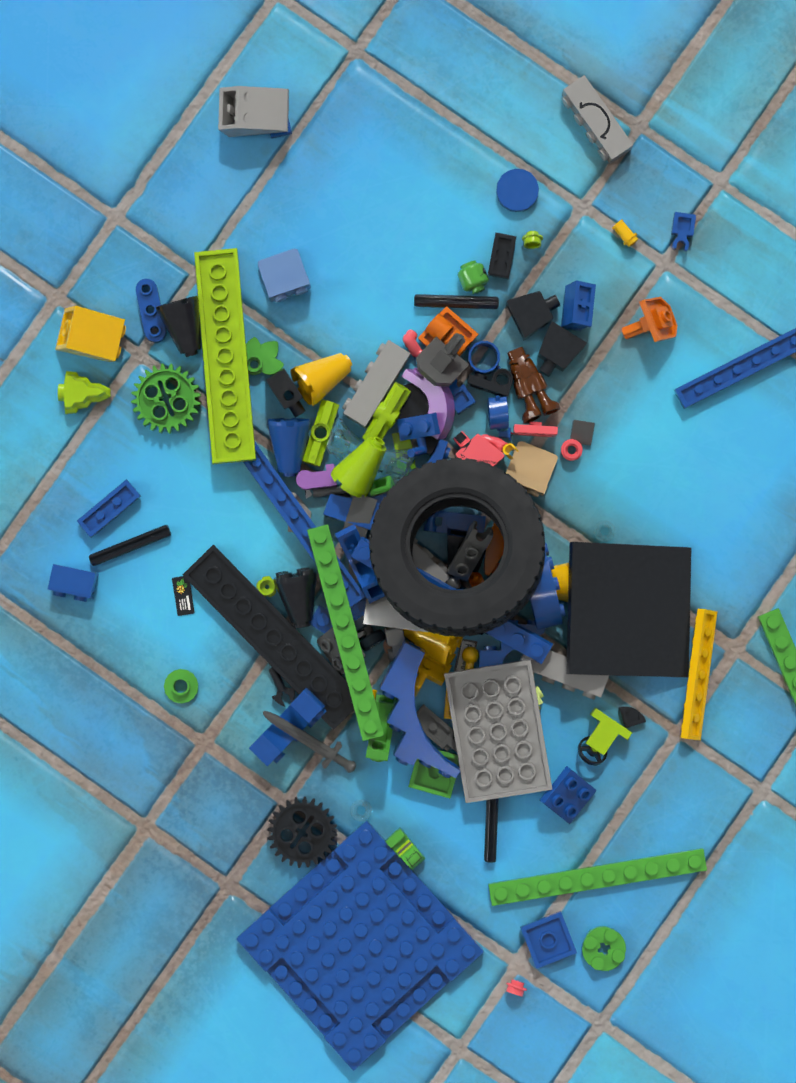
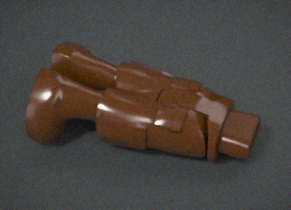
M523 347L509 351L507 353L510 359L508 364L514 380V389L518 399L524 400L526 405V411L522 415L523 423L533 422L542 416L534 401L533 394L537 395L544 416L560 410L559 403L551 400L545 391L548 386L542 374L538 372L530 355H526Z

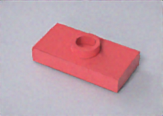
M529 422V425L514 424L513 426L514 435L556 437L558 433V427L542 426V422Z

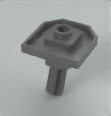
M458 333L454 334L447 345L435 337L416 358L418 372L434 386L449 387L469 365L457 354L458 350L465 343L464 336Z

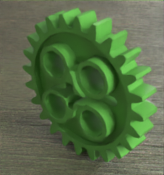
M162 363L160 370L153 366L152 373L145 370V378L138 376L141 384L134 383L138 391L131 392L132 395L137 397V399L131 401L132 404L137 405L133 412H140L137 419L142 420L145 418L143 425L146 427L151 423L150 430L152 431L159 427V433L162 434L164 428H167L168 433L171 434L172 428L175 427L180 432L179 425L182 424L187 428L186 420L194 421L191 414H199L195 406H201V403L196 401V399L202 396L200 393H195V391L200 387L199 385H192L195 381L194 377L187 379L189 376L188 371L181 374V366L176 371L173 364H170L169 368L166 369ZM170 380L178 381L176 389L169 390L167 388ZM159 381H162L166 394L169 397L171 396L169 403L174 412L173 417L170 416L167 404L161 401L164 399V396L159 387ZM152 387L157 388V395L154 398H149L147 391ZM184 400L186 403L184 409L176 410V401ZM159 407L165 408V415L161 418L155 417V410Z

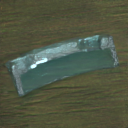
M338 418L330 431L326 449L329 454H334L341 462L364 440L356 436L342 419ZM386 449L375 480L386 476H391L393 480H400L403 476L409 475L408 473L415 457L410 458L407 455L409 449Z

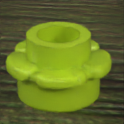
M528 231L522 237L524 247L528 249L541 247L543 236L539 235L537 231Z
M265 576L257 582L256 588L264 597H272L276 594L274 579L270 576Z

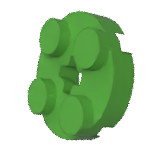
M598 926L586 934L582 943V954L586 962L595 970H612L625 959V941L621 934L613 928ZM601 943L610 946V949L607 950L608 953L598 952Z

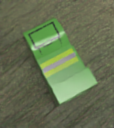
M401 827L385 840L388 846L412 870L426 859Z

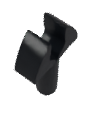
M271 667L269 673L277 688V693L272 698L278 704L285 707V703L282 700V692L284 691V693L288 694L291 702H293L295 690L285 687L281 676Z

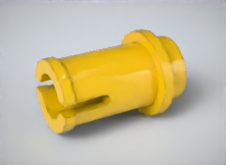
M623 219L612 227L624 241V246L631 247L639 240L637 233H633Z

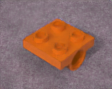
M446 306L428 324L425 331L418 337V340L427 347L437 337L447 345L454 334H462L465 343L457 352L458 356H461L479 334Z

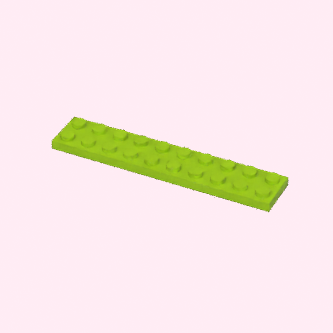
M237 248L194 252L212 463L214 465L255 461L256 449Z

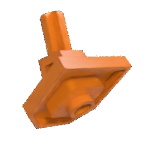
M655 297L640 301L644 317L639 318L640 321L622 328L625 339L651 332L654 342H659L676 337L678 325L670 305L662 297Z

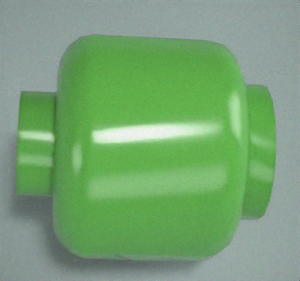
M474 260L460 266L461 270L458 272V278L464 291H472L473 294H477L485 290L484 286L489 282V278L483 264L477 263Z

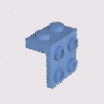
M291 249L258 262V267L271 302L284 301L290 295H301L308 292V289L311 288L297 249Z

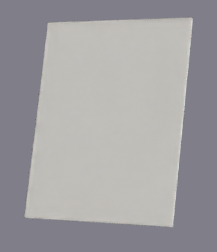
M385 596L370 604L366 599L363 624L428 632L401 616Z

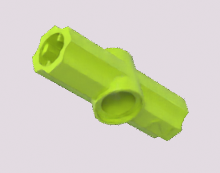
M397 382L394 383L385 400L379 404L374 412L373 420L362 437L364 440L368 437L374 438L375 436L382 440L384 439L388 430L394 426L401 414V408L410 396L411 391Z
M321 400L302 462L313 466H321L340 405L328 400ZM319 428H324L327 431V435L322 439L315 436V432Z

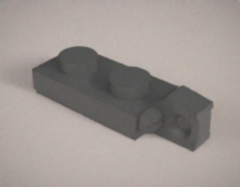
M423 704L417 711V716L425 734L447 752L450 748L457 752L454 730Z

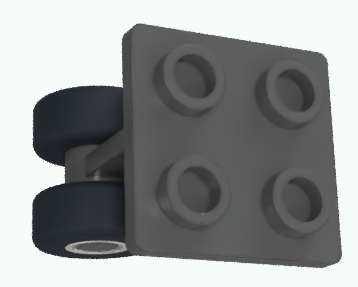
M363 615L355 620L354 623L358 639H362L360 646L364 651H368L385 639V635L382 630L374 631L371 625L363 624ZM332 627L317 639V643L333 668L340 675H343L345 672Z

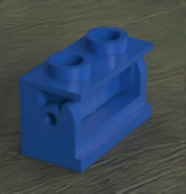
M576 280L565 286L562 328L581 331L584 328L592 327L596 284Z
M53 564L48 590H52L55 596L66 597L67 593L74 595V600L87 602V598H94L92 594H94L99 574Z

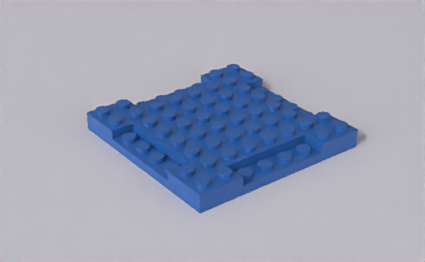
M368 820L363 822L329 853L325 860L320 861L237 937L238 942L262 969L270 974L353 1071L450 981L452 982L484 952L482 947L413 870L388 846L385 839Z

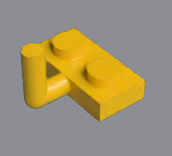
M425 652L417 672L415 697L426 678L442 686L445 680L444 673H448L452 665L448 667L441 665Z

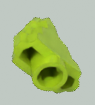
M66 371L64 384H58V401H64L65 414L77 413L79 409L88 408L92 402H102L111 397L110 388L100 383H91L87 377H80L77 372Z

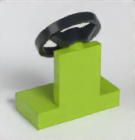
M594 707L590 715L600 722L590 736L580 741L578 744V754L585 763L597 766L605 761L607 750L618 734L628 740L632 732ZM586 741L588 746L581 747L582 743ZM582 751H586L590 756L595 757L597 762L587 759Z

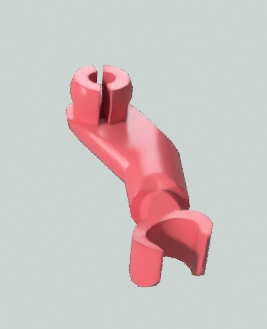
M408 330L403 336V342L411 355L417 358L423 350L416 341L417 333L414 330Z

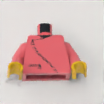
M461 431L453 439L461 448L455 454L456 458H462V460L466 458L475 459L477 462L489 463L493 467L505 455L509 459H513L509 454L510 451L516 450L518 452V449L512 443H507L498 437L488 434H477L470 440Z

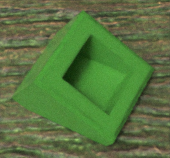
M386 476L374 480L370 495L373 496L389 491L393 485L395 486L392 477Z

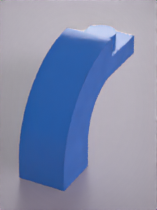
M355 524L335 533L369 604L384 597L385 595L377 582L373 569L351 557L361 539Z

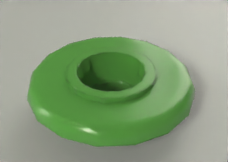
M174 670L165 679V694L175 703L189 702L197 694V678L188 670ZM178 680H184L187 683V690L184 693H179L175 689V683Z

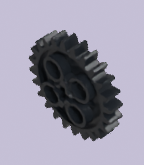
M304 796L302 802H299L298 797H295L293 804L287 799V807L280 804L279 809L281 812L273 811L276 819H269L273 827L267 828V831L272 832L273 835L267 837V840H274L270 849L277 847L278 850L275 856L282 854V862L287 858L290 859L289 866H292L294 861H296L298 868L301 867L302 862H305L306 866L310 867L311 860L317 865L318 857L325 860L324 852H332L328 845L336 844L331 839V837L338 835V833L332 831V829L337 827V824H331L330 822L334 819V815L327 816L330 809L322 810L323 802L315 805V798L309 803L306 796ZM296 811H302L305 814L303 822H296L294 820V813ZM313 815L314 819L306 830L308 835H303L296 846L291 848L290 845L299 833L297 828L302 829L309 817ZM315 823L321 824L324 828L323 833L320 835L314 834L311 830L312 825ZM284 829L292 831L293 838L291 840H284L282 838L281 832ZM303 841L311 845V850L307 853L299 849V844Z

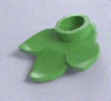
M253 337L247 342V360L250 375H259L260 373L272 375L283 368L284 364L276 359L279 348L277 341H268L260 344L259 340ZM253 361L258 362V367L255 369L250 366Z

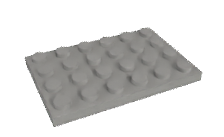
M531 659L444 673L465 802L471 803L552 790Z

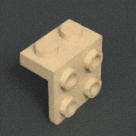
M520 441L516 446L518 452L514 451L513 459L509 463L506 474L508 473L527 490L528 494L535 497L543 496L558 457L551 452Z

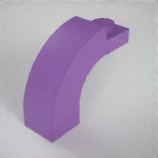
M416 367L414 369H405L402 377L419 387L426 394L429 403L428 414L437 413L440 434L433 435L432 437L437 440L445 439L452 427L455 415V404L450 388L434 386L418 372Z

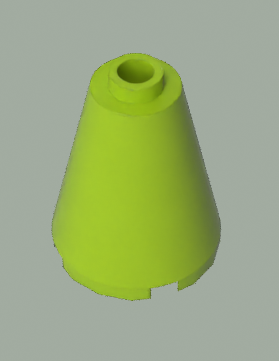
M376 436L374 438L368 437L333 468L331 477L334 482L338 479L342 483L340 488L350 495L361 498L363 495L366 497L371 490L386 452L385 442Z

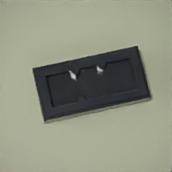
M495 232L488 276L509 280L517 236Z

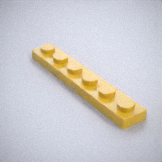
M697 609L686 701L684 703V716L681 726V738L701 740L718 611Z

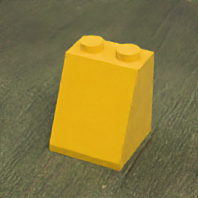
M79 306L65 308L55 350L106 362H114L121 353V346L119 344L126 331L125 319Z

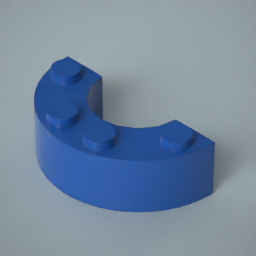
M546 543L542 576L536 587L537 589L530 598L537 630L563 624L562 617L566 616L563 603L559 604L556 590H560L557 577L553 578L551 570L554 569L552 557H547L549 551Z
M305 688L280 717L301 730L306 726L311 728L325 714V705L308 688ZM272 724L249 749L268 767L272 761L277 764L285 755L283 750L293 740L296 742L298 740Z

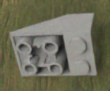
M249 86L220 88L218 130L228 137L288 132L289 89Z

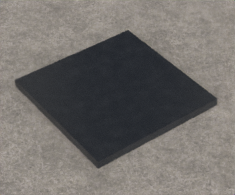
M570 542L566 674L689 677L690 547Z

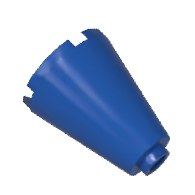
M268 419L267 425L278 472L283 473L285 477L296 476V473L300 472L311 425L310 419Z

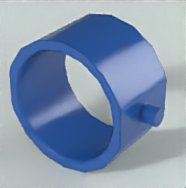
M480 341L472 347L468 346V364L473 372L488 375L493 373L495 369L501 368L499 366L500 352L493 343ZM480 346L491 348L497 356L496 364L488 370L476 368L471 361L472 352Z
M497 395L493 398H488L490 430L497 429V431H500L501 429L509 428L507 397Z

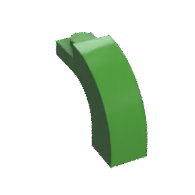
M376 695L375 703L384 736L368 741L366 758H370L372 761H388L393 729L389 727L387 717L396 702V697L390 699L384 695Z

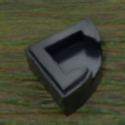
M627 706L618 707L625 728L646 722V719L638 710Z

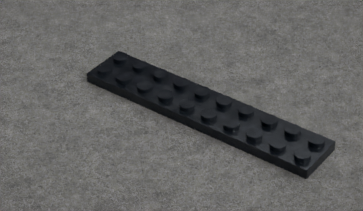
M212 545L182 574L298 694L305 688H308L325 705L324 709L326 712L321 718L333 730L354 711L348 683L345 678L333 668L215 545Z

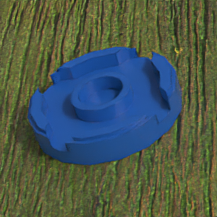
M524 169L509 170L500 177L497 183V198L500 204L509 211L520 212L528 210L538 198L539 186L537 180L532 173Z

